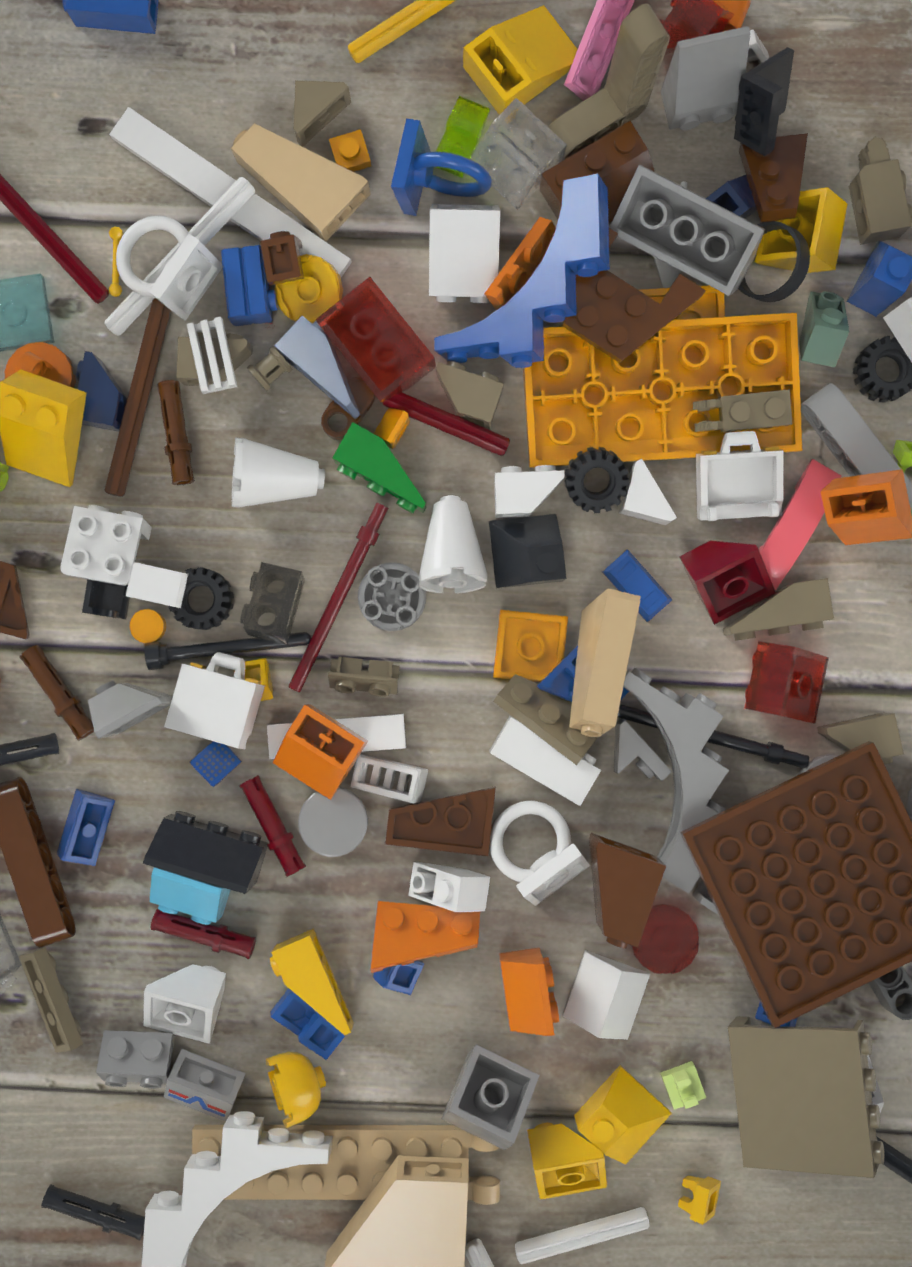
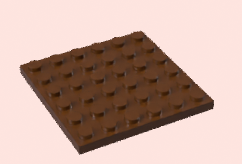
M868 741L680 832L762 1007L774 1028L912 962V822L874 742Z

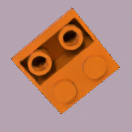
M903 469L835 478L820 491L827 525L845 545L912 538V514Z
M305 704L287 731L273 760V764L332 800L368 740L313 705Z
M540 947L499 953L510 1031L542 1036L555 1035L553 1023L559 1022V1014L554 992H548V988L554 987L549 957H542Z

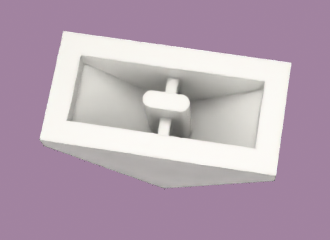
M643 460L636 461L630 469L628 477L629 486H626L628 492L626 497H623L619 514L662 525L669 524L677 518Z
M133 562L126 596L181 608L188 574Z

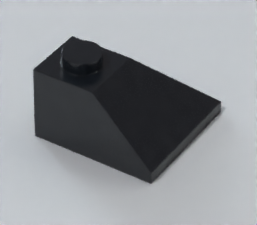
M556 514L489 521L496 589L563 582L567 579L563 543Z

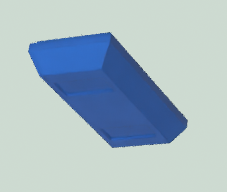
M628 549L602 571L618 591L641 596L638 613L646 622L650 621L672 601V598Z

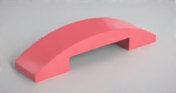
M814 459L810 460L797 482L794 494L764 545L759 547L760 554L775 590L794 565L825 513L820 491L833 479L842 477Z

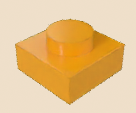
M361 129L329 139L336 164L353 172L372 166Z

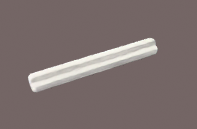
M643 1207L519 1241L515 1244L516 1256L520 1264L533 1262L646 1230L650 1227L649 1219Z

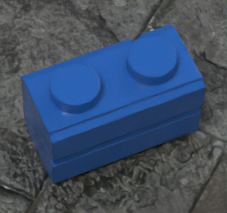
M261 246L222 249L221 256L228 319L233 326L271 323L273 321L272 311H278L275 290H270L267 283Z

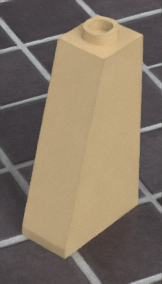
M255 123L248 131L243 130L237 135L231 148L237 163L325 242L371 195L369 182L363 176Z
M607 588L581 612L569 728L581 730L582 735L600 737L616 726L641 596Z

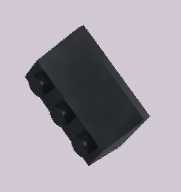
M176 811L175 815L170 814L163 818L144 857L143 864L246 894L257 883L267 851V844H269L268 842L261 841V835L242 830L241 834L228 831V825L217 821H209L208 825L195 821V815L183 811Z

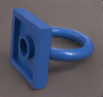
M406 118L391 188L403 214L417 215L423 187L458 197H476L490 190L492 179L485 168L463 156L446 152H431L420 120ZM434 167L454 169L473 177L477 182L461 183L450 181L434 175L433 170Z

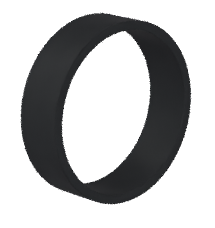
M768 221L757 224L765 229L764 234L773 230L783 229L792 235L797 248L795 268L786 283L772 293L765 295L754 294L748 287L745 276L738 289L746 296L756 300L777 302L790 296L802 284L810 264V251L806 239L799 231L778 221Z

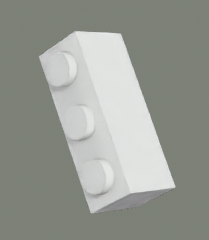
M511 716L507 719L489 750L492 755L581 806L601 771L594 766L597 759L587 753L575 765Z

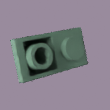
M829 291L822 293L810 292L799 343L801 361L830 367L836 366L850 332L844 298Z

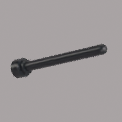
M307 632L176 647H168V644L162 645L160 641L145 643V661L148 670L163 669L164 665L170 664V661L214 656L217 652L235 654L305 646L309 644L311 635Z

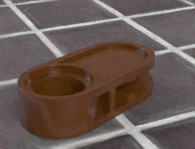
M354 377L348 380L360 413L356 420L333 400L321 417V425L324 432L330 438L343 440L352 422L358 425L375 401V393L372 384L362 377ZM335 414H342L348 420L346 428L340 432L331 430L328 425L329 419Z

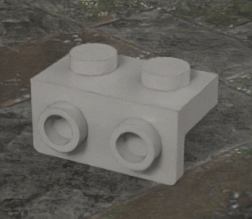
M104 1030L96 1073L103 1081H106L105 1084L111 1087H126L127 1082H137L144 1088H161V1084H166L170 1075L175 1036L173 1033Z

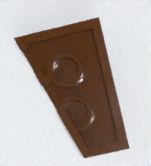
M808 133L776 137L774 150L766 156L740 143L739 154L761 222L796 218Z
M496 786L390 808L385 844L488 856Z

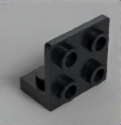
M789 47L742 75L739 83L734 139L763 156L774 150L779 115L784 113L786 109L794 50Z

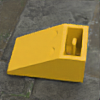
M543 5L490 27L464 46L463 68L500 117L505 120L567 74L578 49Z

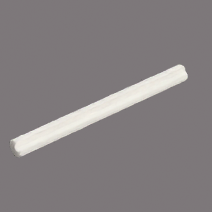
M239 177L192 227L189 233L205 246L255 193L251 183L244 177ZM179 242L145 277L144 282L155 283L168 260L173 257L180 247ZM132 291L105 320L104 324L113 334L120 336L149 306L155 297L143 296Z

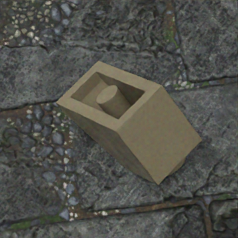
M882 712L817 727L818 734L845 751L856 748L868 741L874 742L884 765L893 763L892 757L904 755L895 713Z

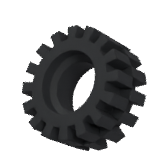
M884 336L880 340L878 338L860 352L861 354L854 362L857 363V366L853 368V374H858L854 382L855 385L861 383L863 388L859 391L862 395L868 392L870 394L868 399L874 401L879 398V402L885 403L888 400H897L911 391L912 362L896 337L890 339V336ZM889 357L898 364L899 375L895 381L887 382L877 375L876 363L880 358Z
M593 447L587 448L588 451L582 453V451L578 452V457L575 460L571 459L569 461V469L565 470L566 480L564 481L570 498H572L574 504L581 506L586 512L593 510L594 513H600L601 509H605L606 512L611 511L610 506L613 504L618 506L621 503L620 498L627 495L626 486H629L627 468L611 450L610 452L606 451L602 447H599V450H594ZM593 468H603L610 476L608 486L600 492H591L584 487V477Z
M197 567V569L190 568L185 570L188 577L181 608L168 606L170 612L175 614L174 618L177 621L183 623L182 625L188 628L209 630L212 627H218L223 620H227L230 616L228 614L229 610L233 609L234 604L231 602L234 594L229 588L231 585L221 574L210 569ZM197 586L208 587L214 596L212 606L205 612H196L189 604V594Z

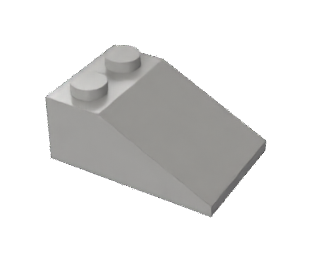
M749 26L678 41L661 88L669 130L676 128L690 130L697 127L700 123L708 121L723 123L735 116L738 106L739 83L741 76L746 73L750 41Z

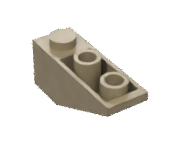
M828 578L784 585L775 594L767 597L723 628V634H734L735 641L756 638L755 631L768 629V634L771 636L790 633L789 626L802 624L803 631L824 628L823 621L834 619Z

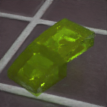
M459 96L447 120L445 133L436 152L452 153L471 160L487 122L490 108ZM436 167L460 178H463L465 174L450 168Z

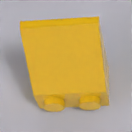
M21 369L0 382V435L6 465L71 487L74 480L87 393Z

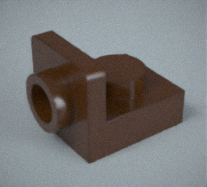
M280 231L270 234V239L260 241L268 284L275 285L304 279L299 249L302 248V242L298 237L290 234L289 231Z

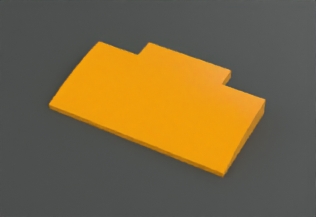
M709 285L700 286L706 291L698 301L689 306L621 363L565 327L543 328L544 361L532 362V366L523 368L529 468L542 465L567 466L571 459L575 460L578 457V452L582 451V453L588 451L587 448L593 447L594 450H599V447L605 448L609 452L611 450L622 462H634L640 459L650 461L696 458V454L701 453V451L716 450L720 452L724 435L727 432H721V430L695 432V424L701 421H720L719 408L702 412L693 411V402L718 399L721 396L789 389L792 425L730 432L754 431L758 438L760 449L778 446L783 452L802 451L797 313L725 317L724 293ZM670 288L640 289L639 291L660 304ZM750 445L730 446V451L750 450Z

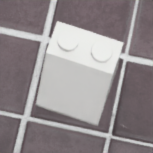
M431 204L429 296H436V301L456 302V297H470V302L473 303L490 302L484 293L497 277L499 270V205Z

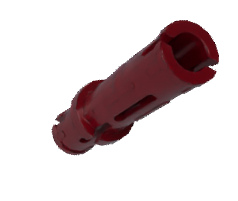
M257 775L253 779L240 784L239 787L243 790L269 841L267 847L276 854L285 872V876L288 877L305 868L306 865L303 863L291 840L294 836L292 832H287L260 780V776Z
M159 909L155 911L150 926L153 931L156 930L212 947L213 952L220 953L222 950L246 957V959L251 958L256 944V937L230 931L226 925L221 924L217 927L200 924L191 920V918L165 913Z

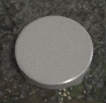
M384 563L371 568L362 579L358 590V604L367 621L377 628L387 631L402 630L415 623L421 616L426 604V591L419 586V575L410 567L400 563Z
M339 787L332 800L317 791L312 794L300 810L298 826L303 841L311 850L323 856L338 857L353 851L361 843L367 831L368 815L363 802L356 794Z

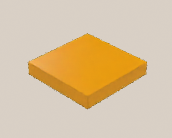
M500 610L493 677L511 679L516 674L533 682H541L564 659L568 616Z

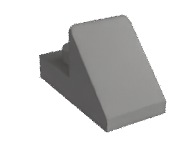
M620 719L615 727L614 772L620 773L638 757L639 761L636 763V766L647 778L650 779L655 776L663 781L672 771L626 720Z

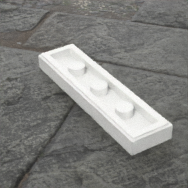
M404 714L335 719L368 740L362 752L406 748ZM292 723L267 725L269 759L275 758Z

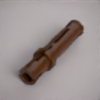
M175 380L161 381L157 384L167 443L164 451L165 455L169 457L172 484H191L195 481L190 453L193 450L192 444L188 443L180 382Z
M34 645L24 651L19 657L56 708L54 710L55 714L63 718L78 741L94 732L93 723L81 707L82 701L68 689L63 679L45 656L41 647Z

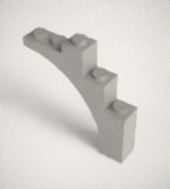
M634 667L632 672L626 671L623 687L632 693L652 716L665 740L673 770L675 792L672 819L665 843L657 857L666 865L663 878L689 894L699 879L700 873L680 832L726 810L711 800V797L729 770L719 764L722 760L721 756L704 747L723 718V715L714 710L717 704L701 693L696 698L685 693L678 704L680 696L664 686L658 691L649 685L652 678Z

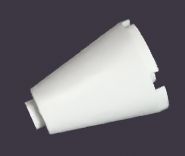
M235 438L232 507H245L316 496L317 489L324 488L325 469L319 468L318 461L244 438Z
M443 496L433 506L418 578L419 586L426 591L443 593V587L454 588L455 593H466L484 588L488 575L468 504L458 496Z

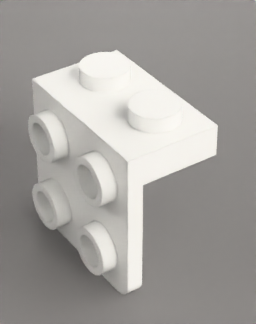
M89 505L88 508L74 506L60 567L61 572L67 576L126 586L129 583L133 562L136 560L140 539L149 540L152 527L143 519V515L135 512L122 511V514H117L97 505Z

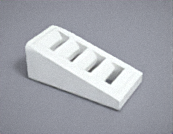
M360 754L355 763L350 787L413 804L419 803L423 797L428 769ZM372 764L374 767L370 784L365 783L368 765ZM382 767L387 768L383 786H378ZM399 771L400 776L397 790L392 789L395 773ZM411 774L413 776L410 790L406 792L409 775Z

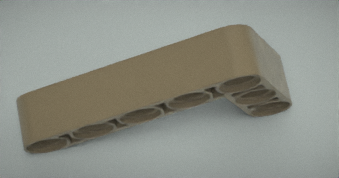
M646 3L637 7L623 20L605 88L559 116L547 128L548 135L564 159L569 158L625 123L633 121L646 109L670 40V35L649 4Z

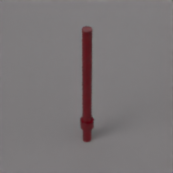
M375 504L365 527L361 526L356 536L358 542L288 685L289 688L297 692H301L370 546L374 547L380 536L377 532L389 509L384 505Z

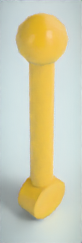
M112 227L109 230V236L113 240L112 284L109 286V293L114 297L122 294V287L119 285V272L116 265V252L124 233L119 227Z

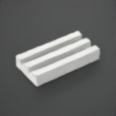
M221 316L215 317L212 321L202 320L198 324L188 323L187 329L201 392L207 394L237 387ZM213 329L217 331L227 381L221 382L210 331ZM199 332H203L214 384L210 385L199 342Z

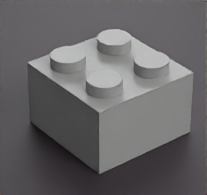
M475 1045L466 1057L441 1119L506 1150L515 1143L540 1075L481 1046Z

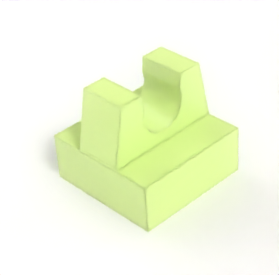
M692 1061L660 1073L674 1110L683 1106L685 1109L699 1104L698 1101L706 1098Z

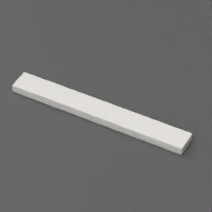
M130 107L127 108L109 134L114 141L210 207L236 182L235 179ZM255 193L230 219L260 241L270 239V234L289 231L290 234H294L302 242V248L299 249L300 256L307 254L325 259L334 266L340 277L343 276L352 263L349 257Z

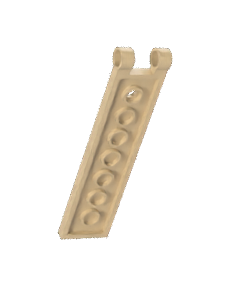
M195 1125L192 1129V1154H197L201 1151H212L217 1156H221L224 1125ZM264 1125L263 1131H268L272 1128L286 1129L284 1125ZM294 1125L287 1128L289 1133L303 1134L306 1131L316 1130L323 1132L325 1136H333L328 1164L296 1165L271 1171L245 1183L223 1200H366L398 1156L469 1158V1148L490 1152L499 1149V1147L454 1125ZM468 1162V1200H473L475 1203L482 1205L499 1202L500 1180L493 1176L469 1177Z

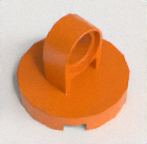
M44 342L28 343L18 348L8 359L4 371L5 379L21 369L72 388L76 384V376L73 374V367L69 357L56 346Z

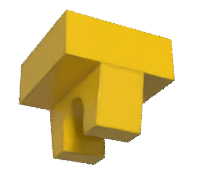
M686 1176L683 1179L682 1186L689 1188L693 1192V1199L683 1196L679 1199L678 1207L690 1214V1220L702 1225L715 1215L721 1181L709 1176L705 1179Z

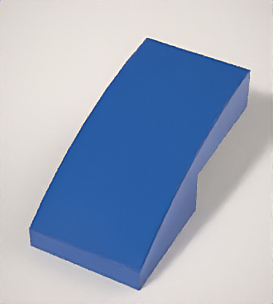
M289 988L270 1011L271 1018L298 1035L300 1043L325 1060L328 1059L346 1036Z

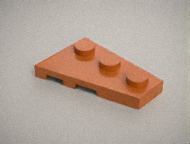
M543 217L538 218L484 293L496 310L505 305L527 283L541 263L555 234L556 227L552 220Z
M378 901L371 973L400 964L401 966L411 964L420 959L433 956L440 957L477 948L480 912H453L439 906Z

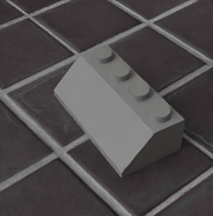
M638 165L610 226L612 230L618 233L617 237L728 296L738 290L754 260L765 231L764 228L642 165Z

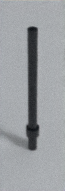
M620 704L617 718L658 728L649 712ZM714 730L707 741L712 744L763 757L765 762L776 765L782 762L804 769L809 763L808 755L786 750L783 745L773 742L764 744Z

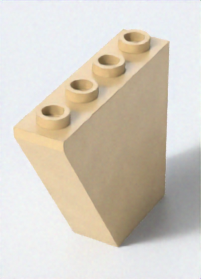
M398 1156L327 1251L325 1267H465L469 1158Z

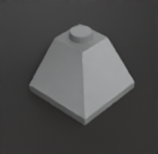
M114 680L97 688L95 690L97 696L88 700L94 732L98 739L118 735L170 706L173 696L129 683L115 684Z

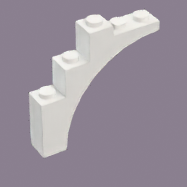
M247 1111L229 1115L223 1126L221 1156H217L212 1151H201L197 1154H192L184 1168L182 1195L175 1191H163L154 1194L145 1210L142 1267H186L188 1251L195 1234L207 1216L224 1198L245 1183L271 1171L296 1165L328 1164L333 1136H325L323 1132L316 1130L306 1131L303 1134L289 1133L284 1128H272L268 1131H263L264 1117H256L254 1113Z

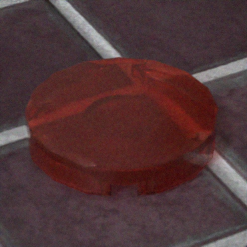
M659 904L652 906L638 948L632 945L631 947L634 955L643 967L657 974H674L681 972L694 960L699 949V933L696 924L685 911L673 905Z

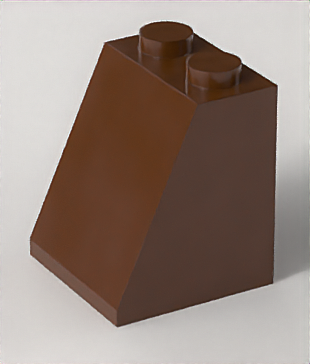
M591 833L589 846L596 922L602 934L607 936L606 941L623 949H626L628 944L638 948L666 865L653 854Z

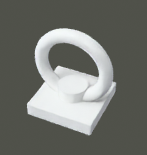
M149 216L135 222L123 234L116 252V265L123 282L132 291L140 295L155 297L184 321H186L223 268L222 263L198 239L192 236L181 223L166 216ZM153 230H164L176 237L180 247L173 257L168 260L155 283L144 282L134 274L131 268L130 255L136 241L145 233Z
M523 801L513 804L498 816L492 826L489 847L495 865L508 878L520 882L516 887L523 897L535 906L590 866L574 843L571 844L570 830L563 816L548 804L539 801ZM534 814L545 818L551 823L557 835L556 851L552 850L536 860L530 869H523L514 865L507 858L503 849V836L513 820L523 815Z

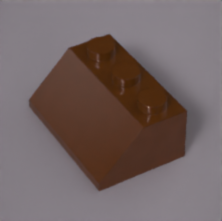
M629 121L542 173L539 190L556 218L559 219L564 180L599 174L608 188V223L610 225L638 165H642L653 172L655 170L648 148L632 122Z

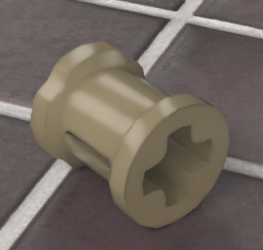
M274 346L269 348L270 353L255 366L250 364L247 367L266 391L271 389L270 384L285 371L290 373L293 370Z

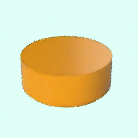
M143 609L136 612L131 618L130 632L139 642H157L166 632V621L159 612Z

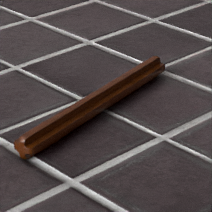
M156 298L152 300L104 489L106 493L113 496L123 497L126 492L171 310Z

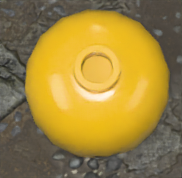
M286 1052L267 1058L266 1065L274 1067V1070L268 1072L278 1110H284L285 1116L288 1115V1118L282 1120L286 1129L310 1118L321 1102L320 1088L326 1086L321 1067H313L308 1057L297 1052Z

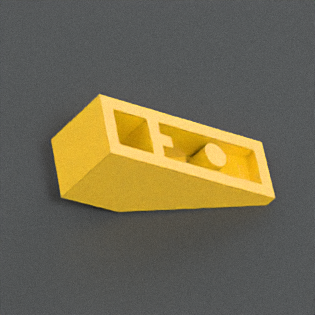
M314 928L276 944L271 952L272 957H270V964L274 974L277 977L281 976L284 984L343 1035L351 1033L354 1022Z

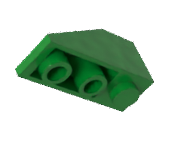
M352 422L332 457L334 462L339 465L337 471L352 480H355L356 476L368 482L366 487L382 497L387 492L398 498L396 504L410 513L414 514L416 509L424 513L427 508L426 502L385 441Z

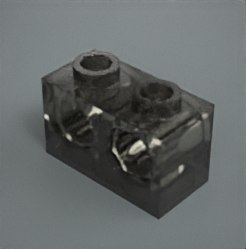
M261 562L259 572L254 571L251 577L249 590L253 594L250 604L244 605L240 618V623L244 624L243 628L248 636L288 645L305 583L302 571ZM273 581L285 583L283 589L277 593H270L267 591V588ZM269 612L276 615L272 624L268 626L258 624L260 616L264 613Z

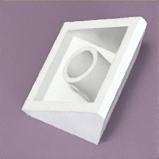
M585 950L562 1015L598 1038L628 1040L650 973Z

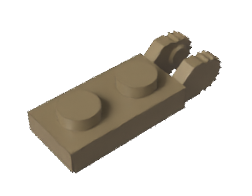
M790 389L721 396L718 399L693 402V411L702 412L719 408L720 421H701L695 424V432L715 430L730 432L792 425Z

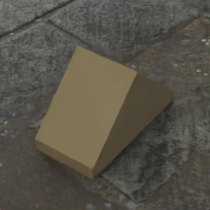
M295 80L293 129L300 146H305L351 103L349 87L344 82Z

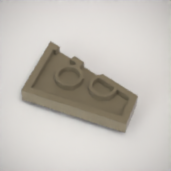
M515 674L498 693L493 702L577 765L598 737L585 736L581 734V730L569 728L572 702L542 691L537 687V683Z

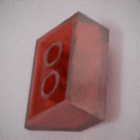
M368 277L316 319L318 325L380 402L411 388L436 368L435 357L371 277Z

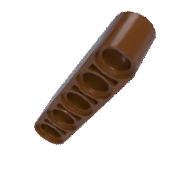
M22 777L0 783V847L32 940L38 948H42L73 937L76 933L74 918L28 785Z

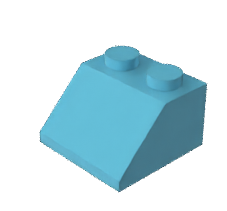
M154 867L151 876L149 902L158 904V909L165 913L178 914L180 911L192 915L191 920L197 923L210 925L211 922L216 923L223 916L231 890Z

